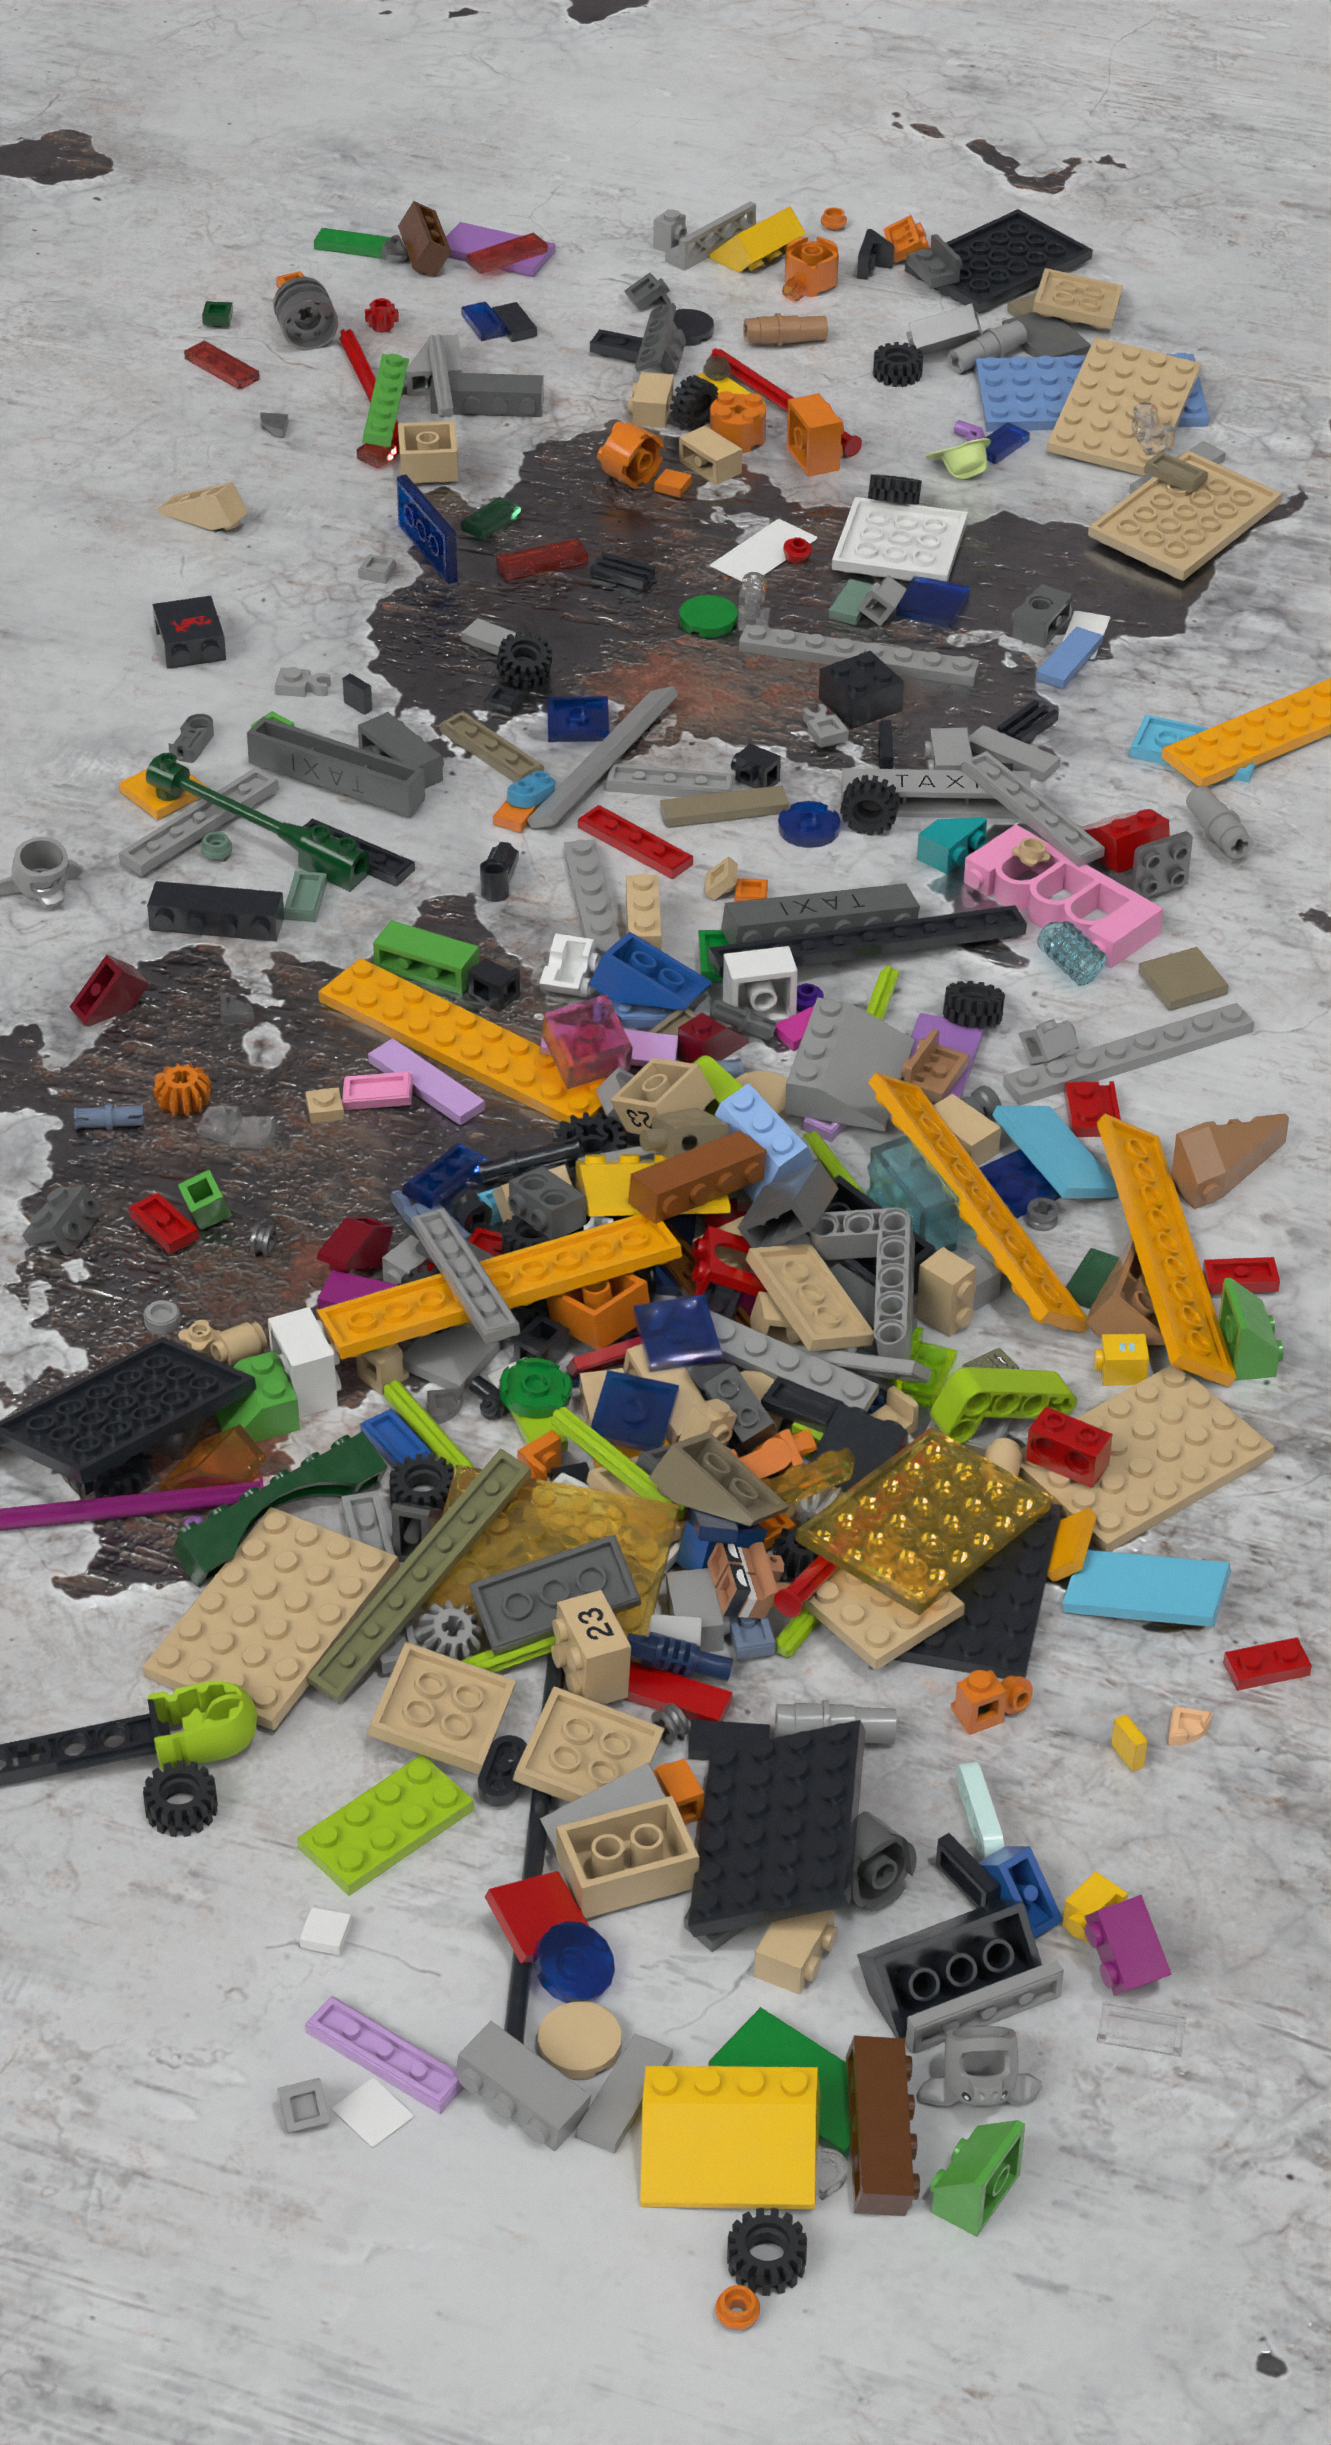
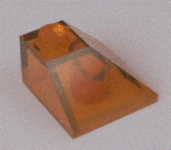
M241 1424L201 1440L157 1487L160 1491L253 1482L261 1473L258 1468L268 1458Z

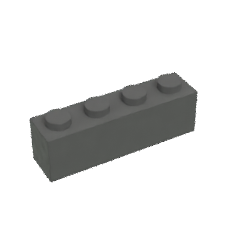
M448 372L453 414L542 417L544 375ZM432 375L430 387L431 414H438Z

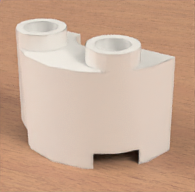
M555 933L550 949L548 966L544 967L539 982L541 990L588 998L591 991V986H589L591 981L590 974L591 972L595 973L599 964V953H593L594 939Z

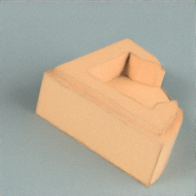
M1173 1706L1168 1745H1184L1200 1739L1210 1728L1213 1712Z

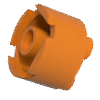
M808 237L791 241L786 247L785 285L803 291V294L807 297L818 296L819 292L836 287L838 284L839 264L837 245L828 239L817 237V242L808 241Z
M728 391L720 392L710 407V429L740 447L742 453L750 452L751 447L757 444L761 447L766 440V406L762 402V396L757 393L745 395L733 394Z
M618 421L613 426L612 433L605 445L598 450L597 460L601 462L604 473L633 489H638V484L641 482L649 483L657 474L663 457L659 455L660 447L664 449V444L660 437L632 422L624 423Z

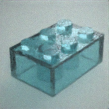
M905 1135L872 1147L870 1163L867 1166L870 1176V1188L867 1190V1196L882 1208H901L906 1210L910 1215L912 1230L932 1244L936 1252L942 1247L951 1252L957 1250L959 1198L911 1138Z

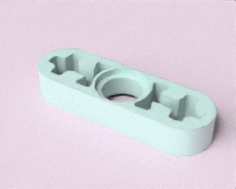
M978 1761L956 1765V1781L978 1854L982 1861L1004 1847V1840Z

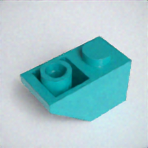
M983 817L937 819L918 834L917 860L945 874L950 873L957 866H961L965 862V857L986 844L988 838L986 834L987 819Z

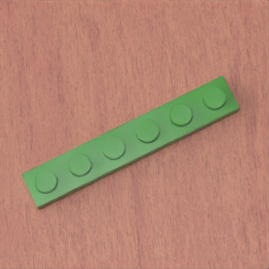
M382 354L362 443L390 448L405 384L406 369L409 365L408 358H403L398 354Z

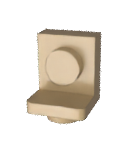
M892 1386L887 1390L886 1404L870 1416L883 1421L893 1420L907 1430L909 1436L918 1427L919 1404L913 1397Z

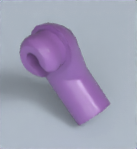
M961 420L955 423L954 433L966 437L967 442L985 438L982 427Z

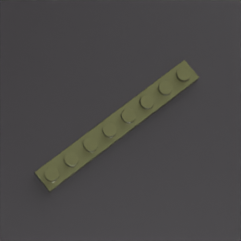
M500 1448L307 1676L308 1683L340 1704L532 1475L531 1468Z

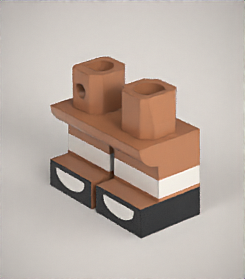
M717 1542L707 1561L723 1616L765 1619L770 1608H776L774 1604L775 1594L790 1585L789 1583L776 1582L780 1580L784 1572V1563L780 1555L767 1554L763 1542L754 1543L749 1548L737 1547L736 1543L726 1544Z

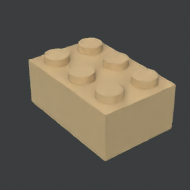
M673 1796L556 1827L557 1860L571 1894L585 1919L693 1889L694 1874L699 1871V1855Z

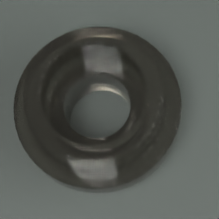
M713 356L706 360V364L703 366V373L711 380L719 381L730 375L731 367L726 358Z

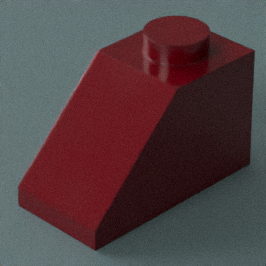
M106 954L69 1007L85 1025L90 1027L131 1010L150 983L133 965Z
M705 1013L698 1014L678 1027V1059L686 1063H693L704 1055L710 1056L715 1061H722L749 1043L748 1037L737 1032L728 1024Z

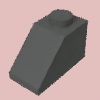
M393 1503L391 1508L394 1554L398 1556L399 1562L404 1563L442 1518V1509L411 1503Z

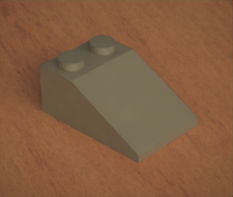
M709 1431L672 1444L649 1476V1479L658 1486L657 1489L660 1494L676 1504L747 1526H753L783 1514L789 1508L777 1494Z

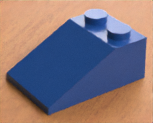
M628 932L603 954L589 986L596 989L604 998L612 999L619 1003L686 1010L711 987L713 982L635 934Z

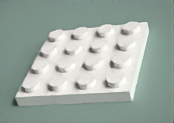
M855 497L832 559V570L844 573L866 574L873 577H887L889 575L891 578L901 581H917L930 585L947 586L967 525L968 512Z

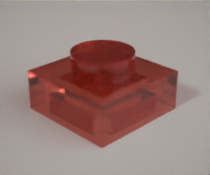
M365 443L356 449L358 460L376 468H380L397 457L396 446L393 445L389 448Z

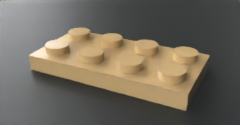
M811 1243L749 1248L746 1261L808 1351L872 1345L875 1337L874 1331Z

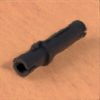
M580 1136L525 1151H508L507 1155L479 1161V1169L484 1183L503 1177L514 1176L516 1178L523 1175L524 1172L541 1166L548 1167L585 1157V1152Z

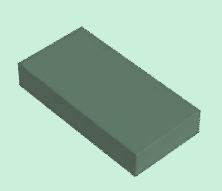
M850 579L829 609V619L857 625L863 616V613L857 607L864 600L873 584Z
M295 871L283 911L284 920L316 922L327 885V874Z

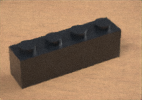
M155 881L147 904L149 929L151 931L277 942L284 921L283 892Z

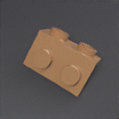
M932 1029L925 1039H920L913 1057L905 1060L901 1076L905 1078V1082L920 1086L930 1101L938 1103L947 1097L969 1065L970 1055L939 1045L940 1031Z

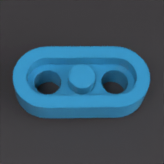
M532 772L531 775L516 781L508 787L507 802L521 808L534 807L545 801L555 791L556 781L547 772Z

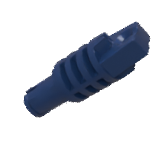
M650 1632L649 1637L628 1633L627 1640L631 1645V1656L642 1659L641 1665L660 1669L665 1672L668 1671L684 1677L693 1676L696 1673L726 1682L730 1677L733 1658L701 1651L697 1643L655 1632Z

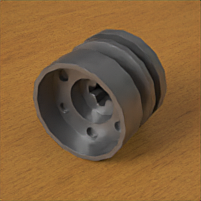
M297 277L285 282L276 291L273 299V309L288 343L297 349L307 351L319 349L330 342L338 329V315L323 284L314 278Z

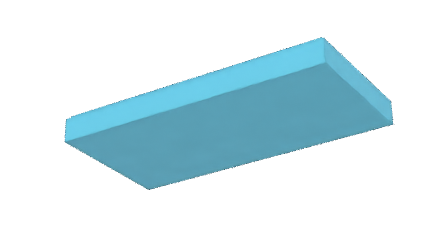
M1145 715L1130 747L1129 757L1171 766L1161 758L1162 748L1209 728ZM1255 763L1247 765L1246 768L1238 769L1236 774L1228 777V779L1249 783L1256 768Z
M996 1106L992 1114L994 1119L1063 1199L1117 1198L1118 1191L1114 1179L1050 1106Z
M1087 1550L1082 1570L1071 1576L1062 1603L1064 1613L1215 1627L1231 1574L1230 1563Z

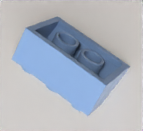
M749 1083L720 1103L714 1116L729 1123V1134L740 1130L767 1150L764 1179L742 1188L753 1202L764 1186L814 1163L808 1146Z

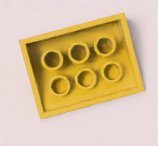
M656 1153L654 1154V1159L640 1160V1154H620L619 1160H606V1155L593 1154L585 1155V1161H576V1189L586 1196V1214L588 1216L641 1214L628 1203L631 1173L669 1158ZM728 1195L681 1214L730 1213Z
M645 2066L642 2102L641 2207L815 2209L821 2103L818 2067Z

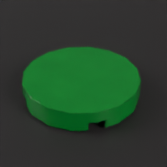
M714 595L697 596L690 598L682 604L679 610L680 626L690 634H692V631L698 632L700 637H720L730 633L733 630V626L737 625L738 610L734 603L726 598Z
M524 1358L516 1361V1365L510 1368L507 1366L503 1370L499 1380L500 1399L509 1410L520 1416L532 1419L548 1418L553 1416L552 1413L556 1409L559 1410L561 1407L568 1406L573 1388L571 1377L567 1372L565 1375L563 1371L559 1370L560 1365L553 1361L542 1358Z

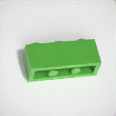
M393 920L388 923L373 942L374 965L390 973L461 995L469 986L468 971L475 964L479 963V946Z

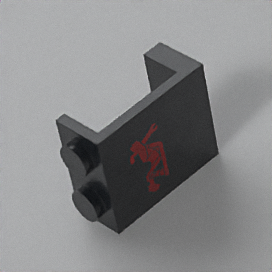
M211 595L152 604L156 635H161L163 640L167 669L226 660L225 637Z

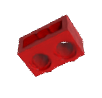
M1045 1406L1028 1429L1026 1461L1093 1488L1109 1466L1113 1434Z

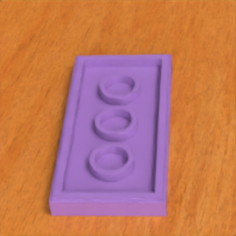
M459 222L446 236L451 249L450 258L532 277L556 252L555 243L464 222Z
M920 1013L911 1038L915 1041L910 1058L915 1054L920 1039H925L932 1029L940 1031L939 1045L969 1054L968 1067L947 1095L948 1097L953 1093L961 1099L984 1035V1028L980 1029L979 1026L969 1028V1025L966 1024L959 1026L958 1022L951 1023L949 1019Z

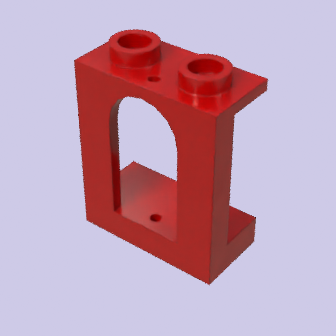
M708 1226L703 1237H698L695 1240L691 1257L695 1258L692 1280L696 1283V1297H702L710 1282L756 1297L759 1291L768 1292L756 1274L725 1264L715 1253L716 1247L723 1246L748 1254L751 1246L743 1236Z

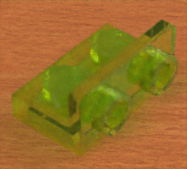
M916 1326L912 1335V1353L909 1360L916 1361L931 1369L929 1382L919 1383L890 1379V1382L894 1383L895 1387L903 1393L913 1397L919 1405L932 1408L946 1381L951 1376L957 1361L958 1350L923 1342L924 1328Z

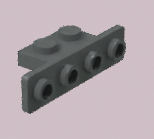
M674 303L666 306L664 304L658 305L650 312L635 364L637 372L654 367L662 363L667 374L678 371L686 338L683 331L678 329L673 321L677 308Z

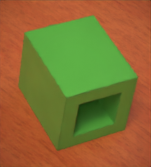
M210 1169L178 1184L200 1231L232 1216Z

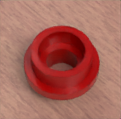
M795 537L785 541L783 552L787 561L794 564H802L811 556L812 546L803 538Z

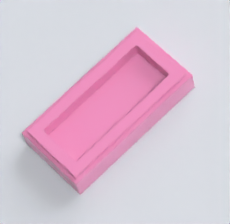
M411 1071L344 1077L342 1099L344 1110L411 1105L413 1087Z

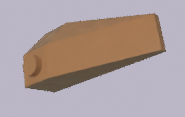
M1284 1113L1256 1116L1250 1122L1229 1119L1228 1123L1224 1125H1217L1214 1121H1210L1177 1133L1171 1174L1177 1193L1194 1210L1223 1198L1286 1143L1289 1117Z
M1131 1237L1092 1304L1085 1323L1089 1325L1091 1331L1099 1338L1102 1337V1334H1145L1147 1345H1164V1339L1161 1335L1160 1326Z

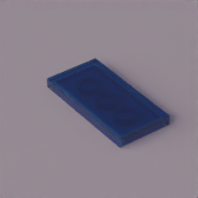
M406 474L398 476L396 479L398 526L448 584L458 582L456 531Z

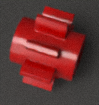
M375 299L369 304L370 309H365V322H369V327H372L376 332H388L394 327V322H399L398 309H395V304H391V301L388 299Z

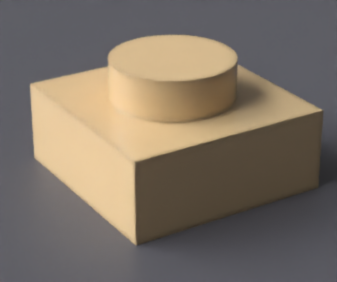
M728 856L708 871L705 879V894L712 900H716L722 894L732 891L737 884L738 863Z
M339 1087L305 1092L310 1124L344 1120V1109Z

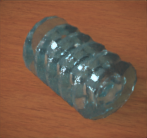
M1051 922L1044 926L1039 934L1037 942L1040 950L1046 953L1078 986H1084L1092 982L1104 968L1106 963L1105 953L1099 950L1095 943H1091L1090 939L1084 936L1082 931L1077 929L1072 922Z

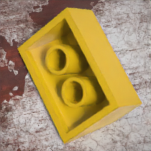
M789 206L735 235L710 253L709 256L712 260L738 273L746 268H749L751 272L764 264L763 259L766 258L769 262L782 254L781 249L784 248L786 251V247L791 241L801 238L806 232L793 209Z

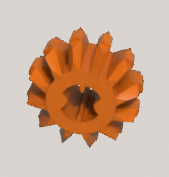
M176 1063V1066L173 1068L166 1066L163 1069V1073L156 1074L153 1089L156 1104L161 1107L162 1112H171L173 1117H176L178 1114H185L188 1117L190 1112L201 1113L202 1107L209 1105L211 1081L208 1075L204 1073L203 1067L193 1068L192 1063H188L186 1066H180Z

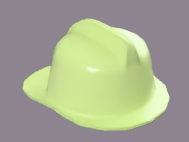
M988 438L972 440L957 447L927 454L925 458L927 460H943L951 475L959 479H968L987 470L986 447L991 444V440Z

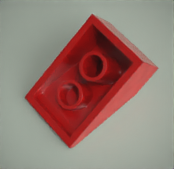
M1152 809L1117 814L1080 827L1105 847L1104 856L1096 860L1116 873L1133 868L1134 852L1137 847L1170 836L1169 820Z

